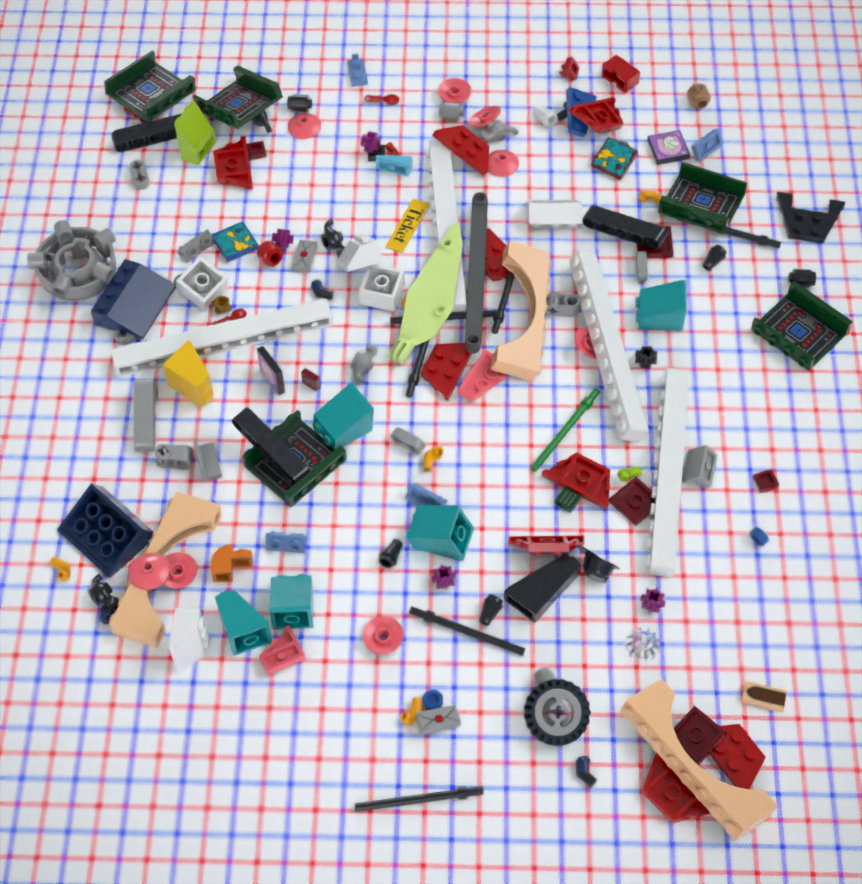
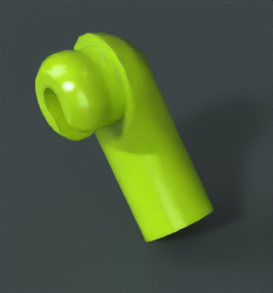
M640 466L621 468L617 476L622 482H626L632 477L642 475V469Z

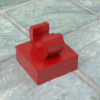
M568 57L565 64L561 65L563 71H559V74L562 78L568 76L570 81L577 80L580 67L573 57Z

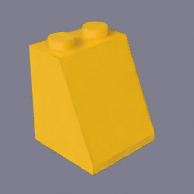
M187 340L163 364L168 386L202 408L206 403L211 402L214 396L210 374L192 343Z

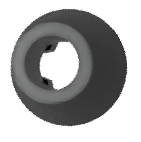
M720 245L712 246L702 267L707 271H711L712 268L726 258V250Z
M393 539L379 554V563L385 568L395 566L403 543L398 539Z
M492 594L484 598L478 621L485 626H490L492 620L503 608V600Z

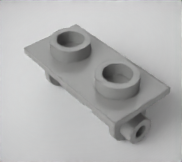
M206 229L203 232H199V235L183 246H179L177 252L180 256H184L187 263L214 244L209 230Z

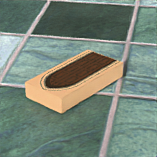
M745 681L741 703L783 712L787 690Z

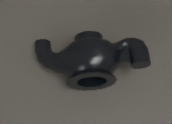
M265 110L252 119L255 125L259 127L264 126L267 133L272 132Z
M329 219L324 224V234L321 235V241L326 250L337 249L336 254L339 258L345 248L342 245L344 238L340 231L331 228L334 222L332 219Z
M97 574L91 581V589H87V592L96 606L99 603H104L106 608L109 609L115 605L116 598L111 595L113 590L107 582H99L103 578L100 574Z

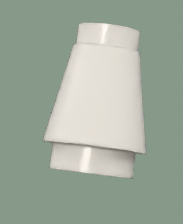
M540 105L534 107L533 113L545 126H552L556 123L557 115L555 111Z

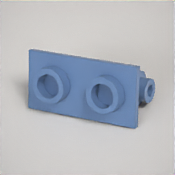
M410 483L407 489L409 491L404 497L416 505H446L448 502L442 496L423 488L417 483Z
M273 530L266 533V550L306 552L305 543H307V535H304V533H290L286 535L284 532H274Z

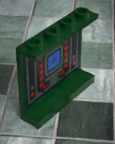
M153 50L104 81L105 94L146 122L151 121L196 91L195 77L189 75L182 80L155 62V52Z
M237 65L233 68L237 80L208 100L197 95L192 97L202 113L228 126L239 129L283 98L279 83Z
M682 161L679 175L667 196L662 195L660 199L658 213L724 235L745 197L748 183Z
M793 281L789 286L786 296L761 319L757 317L753 319L751 330L754 334L766 340L771 346L780 350L785 356L797 362L799 366L810 371L850 332L853 321Z
M299 410L288 415L284 422L272 429L310 470L295 485H291L255 447L246 450L242 456L244 467L291 508L347 460L346 449L341 445L336 450H333L331 446H327L324 439L302 421Z

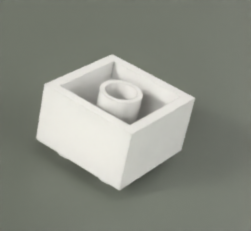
M201 256L176 280V290L202 311H205L212 304V301L228 286V277Z
M377 264L368 266L359 289L360 304L395 312L405 285L404 270Z

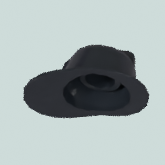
M577 545V548L585 554L583 570L589 578L605 583L614 569L620 570L613 563L603 560L590 550Z

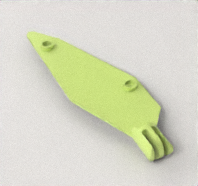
M453 224L407 291L400 335L387 355L389 359L404 364L416 345L435 338L451 314L454 307L463 248L459 224Z

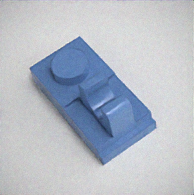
M358 53L352 54V60H347L351 87L368 85L364 59H359Z
M713 129L691 145L696 161H702L724 144L719 129Z

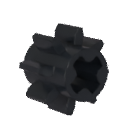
M642 346L640 351L636 350L635 363H638L640 368L651 369L652 364H657L658 352L654 351L652 346Z

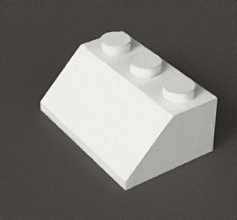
M527 200L529 225L532 224L534 228L543 227V224H550V227H560V224H568L567 227H578V224H582V201Z
M363 233L353 236L354 239L348 241L337 260V265L349 272L383 262L378 241L367 235L364 236Z
M175 608L169 649L177 673H182L205 656V650L210 646V636H207L208 627H205V617H202L200 609Z

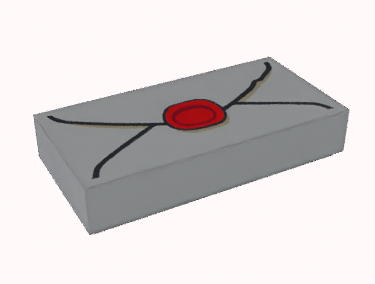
M299 240L292 264V271L310 273L317 249L316 241Z
M455 705L415 714L421 735L460 727L462 724Z

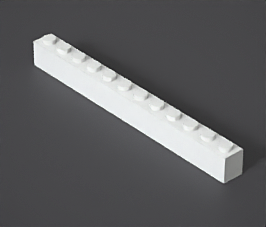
M430 140L429 148H426V158H430V161H427V170L431 171V174H428L429 184H432V187H429L430 198L433 197L434 199L431 200V211H435V214H432V224H436V227L433 228L434 238H437V241H435L436 250L453 224H458L451 151L438 140ZM462 256L454 307L451 313L466 312Z
M578 250L569 260V264L580 297L619 439L639 442L649 431L598 259L595 253Z
M327 298L317 299L308 303H301L287 308H280L237 320L111 349L116 374L119 378L163 367V364L187 340L192 343L199 357L202 358L333 326L332 313Z
M667 368L666 375H662L661 386H664V390L660 392L659 401H662L663 405L659 406L658 417H661V422L658 421L657 433H660V438L657 437L655 449H659V453L655 454L654 465H657V470H654L653 481L656 482V487H652L651 498H655V502L651 503L650 515H653V520L649 522L648 532H652V536L648 537L647 549H650V555L647 554L645 566L649 567V575L672 578L675 570L689 370Z

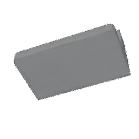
M197 438L193 439L203 482L222 478L214 443L198 445Z
M707 445L689 449L682 482L687 483L696 480L704 488L711 487L718 454Z

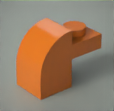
M232 544L220 547L213 554L211 560L213 583L233 582V567H253L252 550L239 549L233 551Z

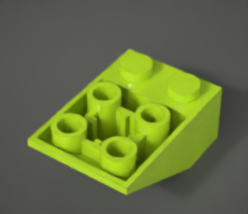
M192 100L185 107L181 116L175 120L174 126L176 128L181 159L200 165L215 145L216 138L213 128L196 102Z

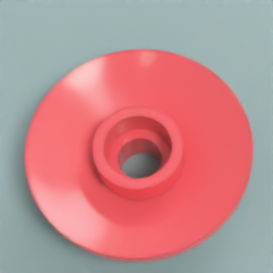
M450 78L439 85L438 94L445 102L462 103L471 96V86L463 79Z
M489 106L481 109L470 118V125L473 127H488L500 115V107Z
M310 113L297 114L288 122L289 133L298 139L313 138L321 130L320 119Z
M496 150L489 154L488 172L492 175L507 177L518 170L519 159L514 153L508 150Z
M587 328L578 329L574 334L577 348L585 356L597 360L589 330Z
M175 552L164 557L169 564L170 573L163 585L172 589H179L188 586L194 581L198 568L192 556L183 552Z
M146 553L137 557L129 569L132 583L144 590L160 587L166 582L170 573L167 560L156 553Z
M388 616L373 618L365 625L363 630L365 646L377 654L394 652L400 647L404 638L403 628L400 623ZM382 636L387 637L386 640H380Z

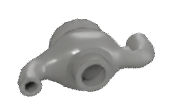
M494 120L487 127L488 133L481 131L479 135L487 141L491 139L503 141L507 137L508 132L517 135L519 131L515 127L501 123L500 120Z
M371 344L367 345L366 353L360 354L358 351L351 363V368H354V377L360 384L365 382V378L361 375L367 371L370 372L374 365V362L371 360L376 355L377 348Z

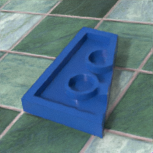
M572 87L566 89L568 133L579 137L586 135L588 125L571 114L569 110L572 106L596 101L597 96Z

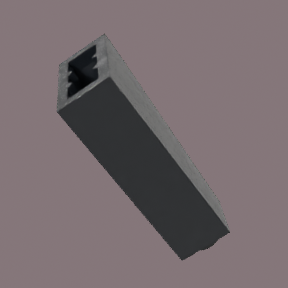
M565 553L504 590V601L536 623L580 575L581 564L575 557H570Z

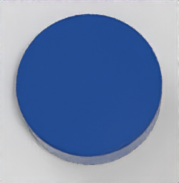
M754 527L749 532L751 539L757 545L764 546L769 542L768 536L759 527Z
M428 690L424 693L422 704L426 710L442 708L443 696L439 691Z

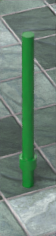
M594 388L588 397H584L580 402V407L531 465L530 469L537 472L584 412L592 407L593 401L600 394L598 388Z

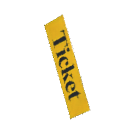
M413 198L385 247L403 253L430 204Z

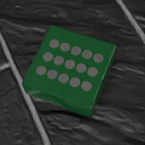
M564 487L555 499L554 504L572 513L582 496Z

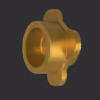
M218 296L212 301L216 314L232 310L229 298Z

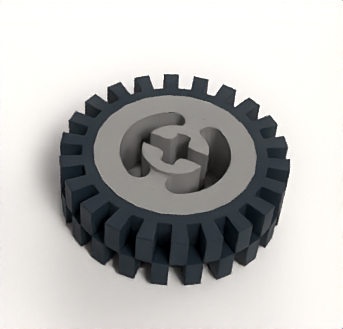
M551 679L540 683L532 689L525 700L523 716L526 721V727L529 728L530 733L537 740L547 745L562 746L573 743L585 733L586 727L590 723L591 710L589 709L590 703L586 699V694L581 691L579 686L564 679ZM553 698L554 703L549 705L547 710H555L558 707L559 711H567V707L562 703V699L569 703L572 715L570 721L564 727L560 726V722L565 720L567 715H559L556 718L555 714H547L548 719L552 721V726L545 722L542 709L548 699Z

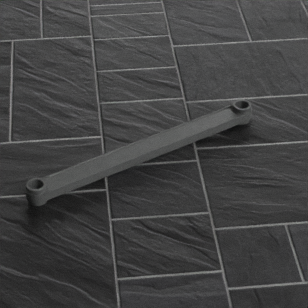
M477 192L473 195L465 329V348L471 354L478 353L482 346L488 198L483 192Z

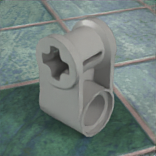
M550 292L546 299L548 304L547 315L575 317L579 314L580 297L577 294Z
M160 444L154 450L157 457L156 464L160 468L187 470L191 466L193 449L188 445Z

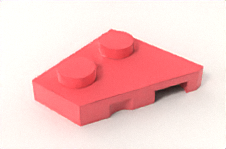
M289 625L284 628V633L278 639L275 638L270 643L269 648L259 655V659L268 676L306 659Z

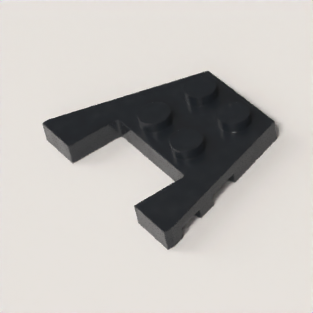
M777 192L776 200L779 202V210L783 216L788 239L824 244L841 211H843L846 201L830 199L828 213L792 208L793 194Z

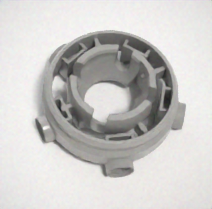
M60 220L54 224L55 233L48 236L39 245L35 253L27 254L28 268L35 269L44 289L54 297L63 300L81 301L98 295L105 290L116 273V255L112 245L116 238L109 228H105L100 232L88 227H70L68 221ZM69 249L74 259H89L85 266L74 270L73 275L64 274L65 269L62 267L66 263L64 252ZM98 252H99L105 259L108 258V257H110V259H111V260H110V263H109V262H103L102 259H101V257L99 256ZM49 260L52 261L51 274L55 280L54 284L45 279L49 275ZM90 278L91 282L83 285L84 280Z

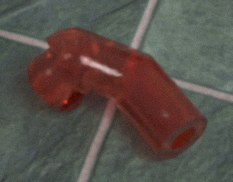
M392 142L385 145L389 152L387 153L388 155L399 156V152Z

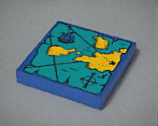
M243 221L211 234L213 241L227 262L253 252L259 247Z

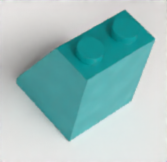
M678 280L640 289L639 297H635V308H638V311L635 313V322H638L639 330L683 331L687 311L686 280Z
M350 383L314 413L312 425L314 430L322 435L326 445L336 450L340 445L344 447L372 431L374 408L354 384Z
M417 505L410 528L407 531L406 539L414 549L464 561L474 526L460 506Z
M298 574L297 576L278 575L277 577H271L269 612L273 630L284 629L288 625L291 629L314 628L312 575Z
M235 590L224 591L214 596L233 656L272 642L268 621Z

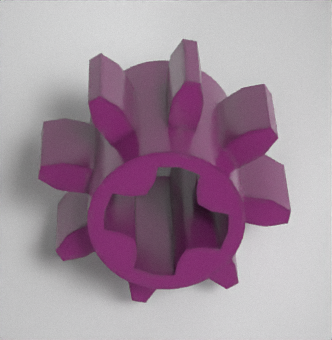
M368 131L367 134L362 135L360 146L364 147L363 151L373 153L374 150L379 149L381 138L377 137L378 133Z
M277 228V233H272L271 241H275L279 247L288 248L289 244H293L294 235H290V230Z
M441 564L438 569H433L432 583L437 582L436 589L442 588L447 591L450 586H455L456 572H451L452 566L447 567Z
M647 588L646 595L641 594L640 600L643 601L641 608H645L649 614L651 612L660 613V607H665L666 601L663 600L665 594L660 593L658 588L652 590Z

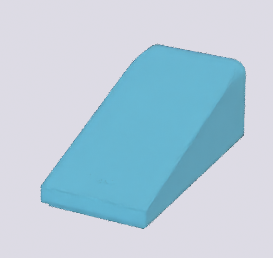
M376 155V169L409 177L413 168V157Z

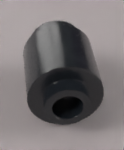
M292 94V96H288L287 108L292 111L309 112V109H312V98L309 95Z
M793 269L792 272H789L788 283L795 281L803 287L810 288V286H815L816 272L809 269Z

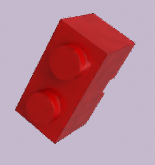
M616 54L603 63L601 76L610 83L615 82L616 87L626 94L639 84L640 71Z

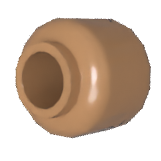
M693 84L687 91L688 100L693 108H705L711 100L708 88L704 84Z

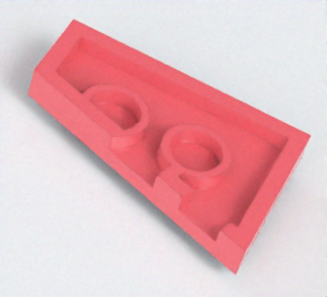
M485 349L458 388L457 394L474 402L509 375L491 370L493 353Z

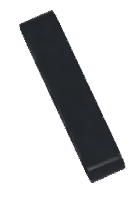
M181 114L113 131L111 139L117 152H126L177 139L174 124Z
M591 205L582 218V223L587 228L652 249H659L668 235V231L660 225L596 205Z
M245 407L231 419L234 427L291 485H295L310 472L309 468L250 408Z

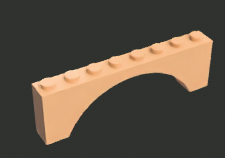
M509 241L503 250L502 265L511 271L522 285L529 302L530 320L527 331L521 337L512 342L498 345L492 354L491 370L530 381H533L541 373L542 364H540V360L544 352L541 348L545 339L543 329L546 325L544 314L548 307V304H546L549 294L547 284L550 280L548 270L551 267V260H549L550 252L513 241Z
M177 491L174 498L169 500L168 510L166 514L161 516L160 526L153 532L152 541L145 548L143 554L156 553L164 557L181 541L199 533L215 531L222 516L220 505ZM130 579L124 597L122 596L119 599L116 613L110 617L109 625L112 633L158 648L166 632L164 623L151 606L150 590L136 587Z
M663 679L658 680L628 698L620 711L624 718L634 726L639 735L651 745L652 749L659 754L667 766L676 773L682 783L693 792L695 797L701 801L710 814L718 820L735 841L771 817L778 805L764 789H744L724 783L705 772L685 752L676 736L672 723L671 710L675 692Z

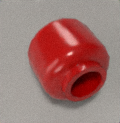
M264 241L257 249V257L266 266L273 267L281 262L283 251L273 241Z

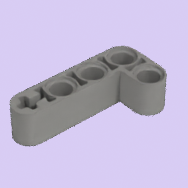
M155 379L134 380L135 451L155 450L156 401H158V385Z

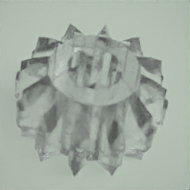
M641 627L638 628V632L632 630L630 636L626 637L627 644L625 649L629 651V657L636 656V662L641 658L645 663L648 661V658L651 660L655 659V654H658L660 651L659 646L661 643L660 639L656 638V632L650 634L649 628L643 631Z

